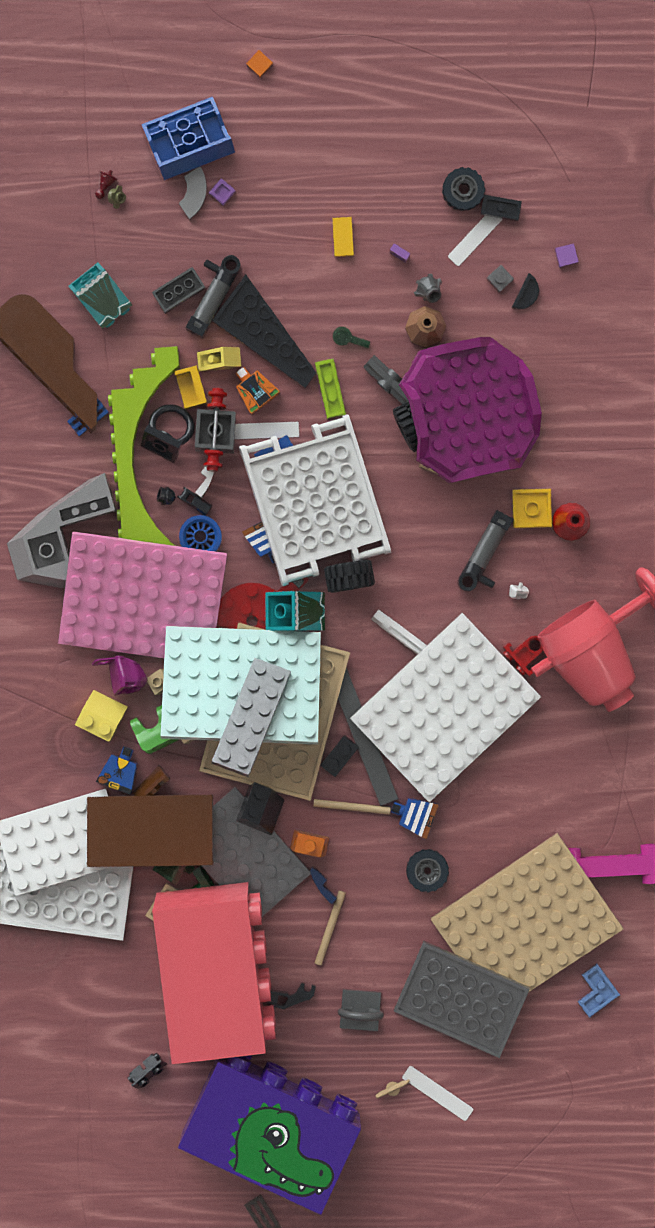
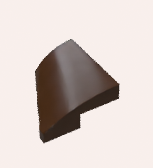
M158 765L132 793L134 796H153L164 783L166 784L170 780V777Z

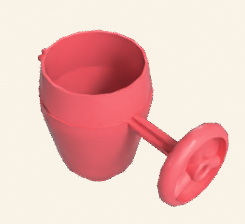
M639 568L635 572V578L642 594L611 615H608L596 600H591L569 611L542 630L538 635V639L547 657L531 667L536 677L554 667L562 678L589 705L599 706L603 704L608 712L630 701L634 694L629 687L634 683L636 676L616 625L648 603L655 609V576L648 569Z

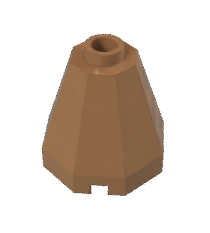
M426 306L411 312L405 326L411 343L424 348L441 342L446 329V324L440 311ZM428 322L429 326H425L424 323Z

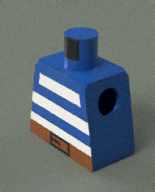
M262 521L242 531L260 557L268 554L272 564L275 563Z
M407 798L405 805L394 802L391 813L401 816L399 825L427 839L439 804Z

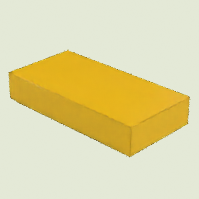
M352 217L332 218L334 256H354Z

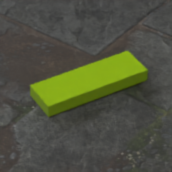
M334 358L315 362L327 419L346 415Z

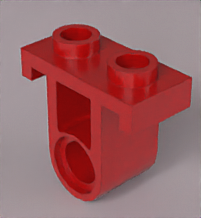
M538 636L528 637L513 651L510 649L512 646L510 642L502 647L505 650L503 652L505 657L509 661L514 660L517 663L515 668L522 675L530 676L533 673L532 669L528 670L526 666L543 651ZM532 640L539 642V648L536 651H532L529 647Z

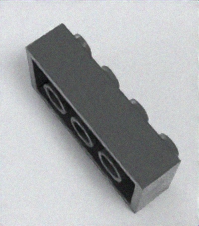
M191 267L153 291L152 294L166 314L206 288L194 268Z

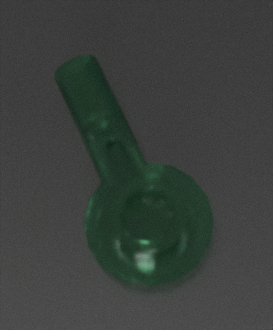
M338 327L333 332V341L339 346L352 343L369 348L370 341L352 336V333L346 327Z

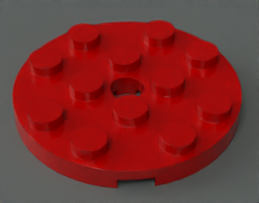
M244 583L233 587L220 599L216 628L237 629L238 623L247 624V618L254 615L258 620L254 627L266 630L265 592L276 591L260 583Z

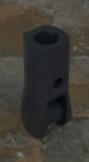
M183 487V492L177 497L206 516L213 505L191 490ZM190 494L194 496L191 503L187 501Z

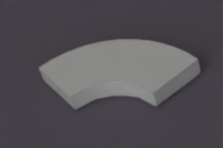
M201 167L184 176L187 183V192L185 197L179 202V205L189 220L200 211L206 197L207 184Z

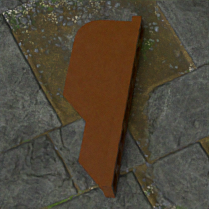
M19 294L11 297L0 307V342L92 433L97 427V393L73 370L74 338L32 296Z

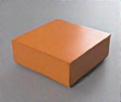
M260 50L246 63V66L260 78L273 65V62Z

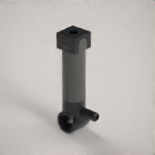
M226 256L222 260L221 266L209 260H206L203 264L204 267L212 270L216 275L194 315L191 316L185 327L186 330L202 339L206 335L210 323L236 276L240 273L241 264L236 256ZM228 262H235L237 266L234 270L230 271L226 269V264Z
M499 510L495 511L461 575L458 577L457 583L461 590L471 591L475 589L478 582L489 588L494 587L495 582L482 574L512 524L513 518ZM466 576L472 578L473 583L470 587H465L462 583L463 578Z

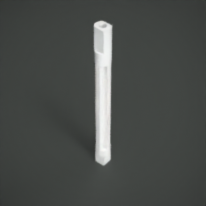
M379 609L371 620L414 653H420L427 646Z

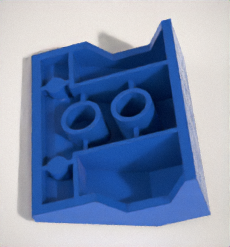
M213 97L142 124L164 180L235 153L232 139L225 128Z

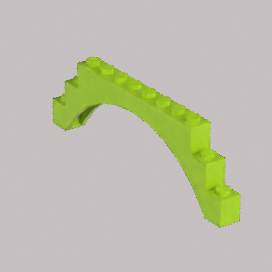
M177 346L154 348L155 353H151L152 365H156V367L133 369V374H130V385H134V388L111 390V395H108L109 406H112L113 414L109 415L110 425H114V433H111L112 445L115 444L116 452H112L113 464L117 463V471H114V482L118 483V490H115L116 502L120 503V509L117 510V521H121L118 537L122 539L176 546L157 528L144 507L137 489L134 472V443L139 422L148 402L160 385L174 371L180 368Z

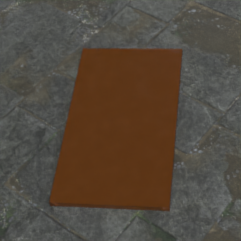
M213 795L87 797V867L213 865Z

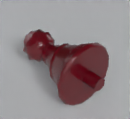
M109 170L108 173L100 171V189L95 192L97 199L104 198V191L118 180L112 176V170Z

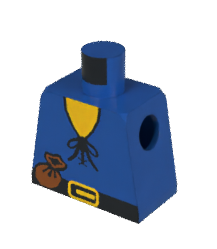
M123 746L120 756L111 754L96 782L124 793L132 794L138 763L131 761L134 750Z

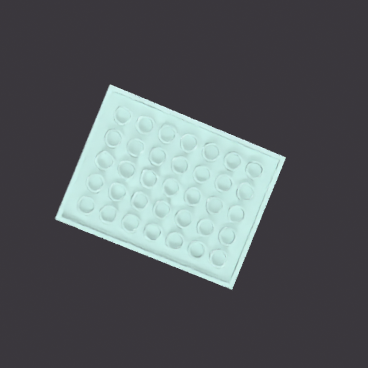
M166 626L161 739L220 741L255 657L291 671L263 743L318 745L321 632Z

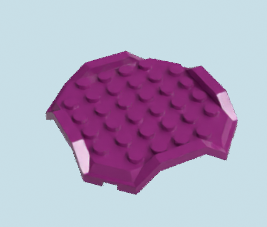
M477 337L418 351L410 369L405 373L399 384L409 400L418 438L416 461L438 473V476L448 483L521 468L540 435L542 412L534 377L522 359L491 337Z

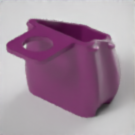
M123 656L100 658L92 663V666L109 665L112 690L115 696L140 691L148 682L147 676L140 664Z

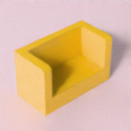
M197 365L174 371L185 410L206 405L207 400Z

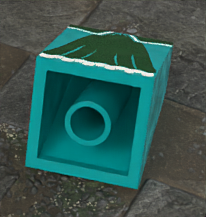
M98 262L68 286L102 329L110 327L115 322L114 319L119 315H125L130 310L129 307L132 306L131 302Z
M265 592L266 630L325 631V592Z

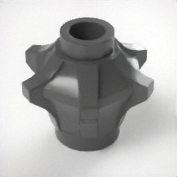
M428 274L427 277L416 281L418 284L417 290L414 292L416 297H423L424 301H429L430 303H435L441 298L440 285L442 281L440 278L435 279L432 274Z

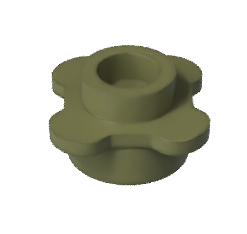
M117 186L116 189L113 188L108 193V201L113 204L115 209H118L120 204L126 200L122 186Z

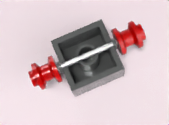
M212 388V391L208 392V396L212 397L211 403L207 404V408L213 410L197 409L195 451L204 452L208 456L207 462L203 463V467H206L207 471L217 472L219 468H222V464L219 463V457L223 456V453L234 454L236 412L221 411L226 409V405L223 404V398L227 397V393L222 388Z

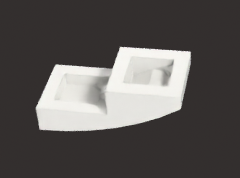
M206 467L201 473L207 478L195 492L201 498L209 489L215 472L207 471Z

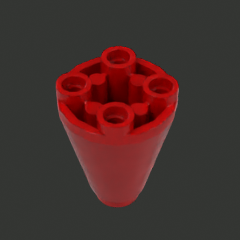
M577 503L561 505L553 515L552 525L554 532L564 540L574 541L581 539L590 528L589 513L583 506ZM576 516L579 522L574 524L572 517Z

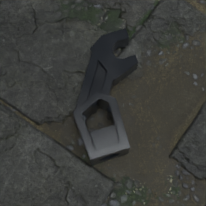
M302 982L293 994H289L287 991L271 989V1001L267 1002V1005H274L276 1008L285 1010L288 1007L310 1000L314 996L316 985L312 984L311 990L306 991L304 990L305 983ZM279 995L287 996L288 999L285 1004L277 1003Z

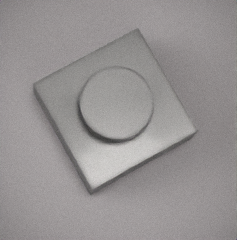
M502 265L486 278L498 292L502 291L514 280Z

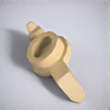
M410 1080L400 1081L399 1083L389 1082L385 1090L376 1094V1098L378 1099L387 1094L390 1096L397 1095L400 1088L407 1085Z

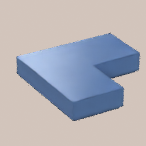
M597 963L581 974L592 988V991L577 1002L590 1018L620 996V994Z

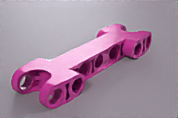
M655 843L641 844V854L581 857V848H568L589 878L642 875L643 884H655Z

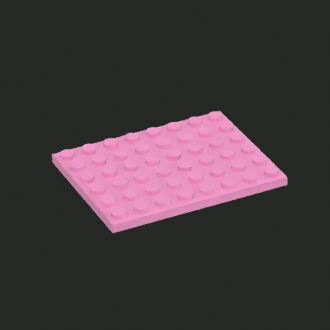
M72 532L58 644L165 658L166 626L216 628L227 553Z

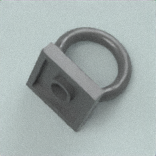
M343 989L342 1005L338 1010V1015L341 1016L340 1028L378 1031L379 1020L384 1017L383 1012L380 1011L381 992Z

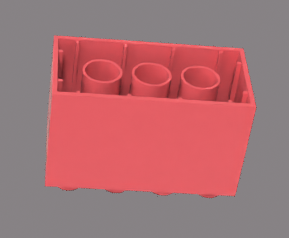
M244 882L156 893L152 912L172 1064L265 1054L266 1040L276 1039L274 1005L263 1006V1002L271 1001V979L269 968L259 969L258 965L267 963L265 931H254V926L262 925L260 892L250 893L249 883Z

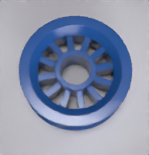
M197 515L183 523L179 532V540L182 547L191 548L197 543L195 549H198L199 545H201L202 550H205L204 544L209 547L206 549L207 551L216 552L221 545L222 532L219 525L212 518ZM200 522L203 523L202 529H200V525H199ZM195 523L197 525V530L192 526ZM206 524L210 525L206 530H204ZM191 528L194 533L189 532L188 529ZM211 529H213L214 531L212 533H207ZM199 531H203L206 534V539L203 542H198L195 539V535ZM187 534L193 535V537L187 538ZM215 535V539H211L209 536ZM190 540H194L190 545L187 542ZM208 540L213 542L212 546L207 542Z

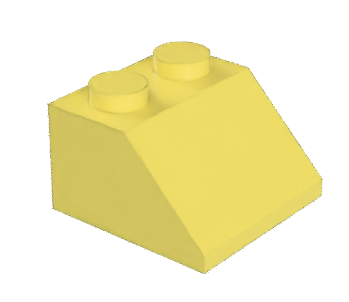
M93 690L75 725L110 742L128 706Z

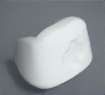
M519 582L518 586L510 585L509 596L513 599H525L529 594V589L522 586L523 583Z

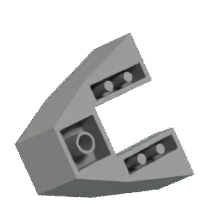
M105 473L87 480L39 513L7 543L17 580L65 588L70 553L62 527L117 511Z

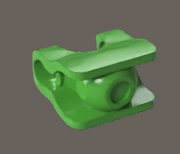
M162 705L156 708L159 720L154 728H144L137 718L130 720V725L138 743L147 754H152L179 740L161 739Z

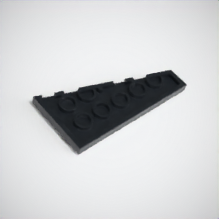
M245 274L212 321L302 387L306 388L317 372Z

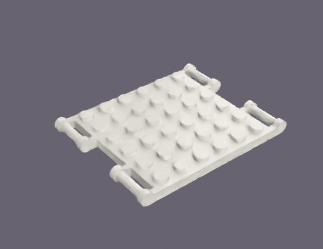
M348 414L327 423L311 425L315 440L285 449L280 448L276 436L249 446H239L282 586L305 577L318 576L319 570L316 560L350 550L352 560L359 561L383 553L385 555L391 553L389 541ZM340 426H345L346 428L345 431L322 437L321 434L323 431ZM272 447L274 452L251 459L249 457V453ZM381 540L382 546L358 552L357 547ZM309 562L310 568L286 575V569Z

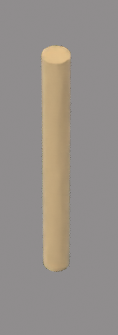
M314 799L313 807L390 815V807Z
M338 891L337 899L335 900L315 960L317 965H322L346 894L344 891Z

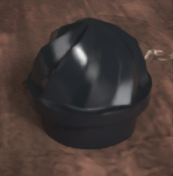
M167 486L165 488L160 487L157 494V502H160L161 505H171L176 499L175 492Z

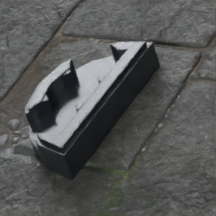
M528 273L511 308L518 310L526 309L537 300L539 286L535 277Z

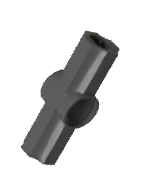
M374 355L363 368L377 380L381 388L388 394L391 393L401 404L408 402L409 400L399 386L402 378Z

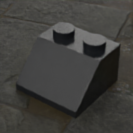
M254 782L248 787L236 821L272 835L284 799L274 790Z

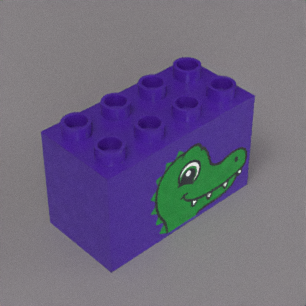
M253 1055L216 1059L182 1131L178 1148L321 1215L360 1133V1113L356 1110L358 1104L341 1094H337L334 1101L321 1094L323 1087L316 1082L302 1078L298 1085L285 1077L288 1072L285 1068L273 1062L267 1061L264 1068L253 1064L251 1061Z

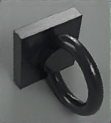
M168 404L157 408L150 416L149 425L144 430L140 446L175 463L181 446L187 443L194 433L192 416L187 410L178 405ZM167 412L177 413L186 421V432L182 437L175 439L169 433L157 430V419Z

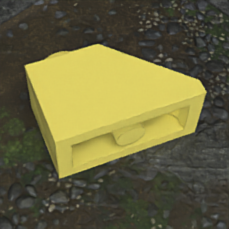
M220 347L197 352L199 371L241 367L240 347Z

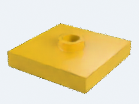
M551 489L512 490L513 528L552 527Z

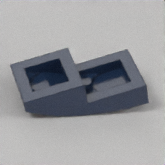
M312 866L310 872L314 883L321 894L332 904L337 899V896L323 885L327 881V877Z

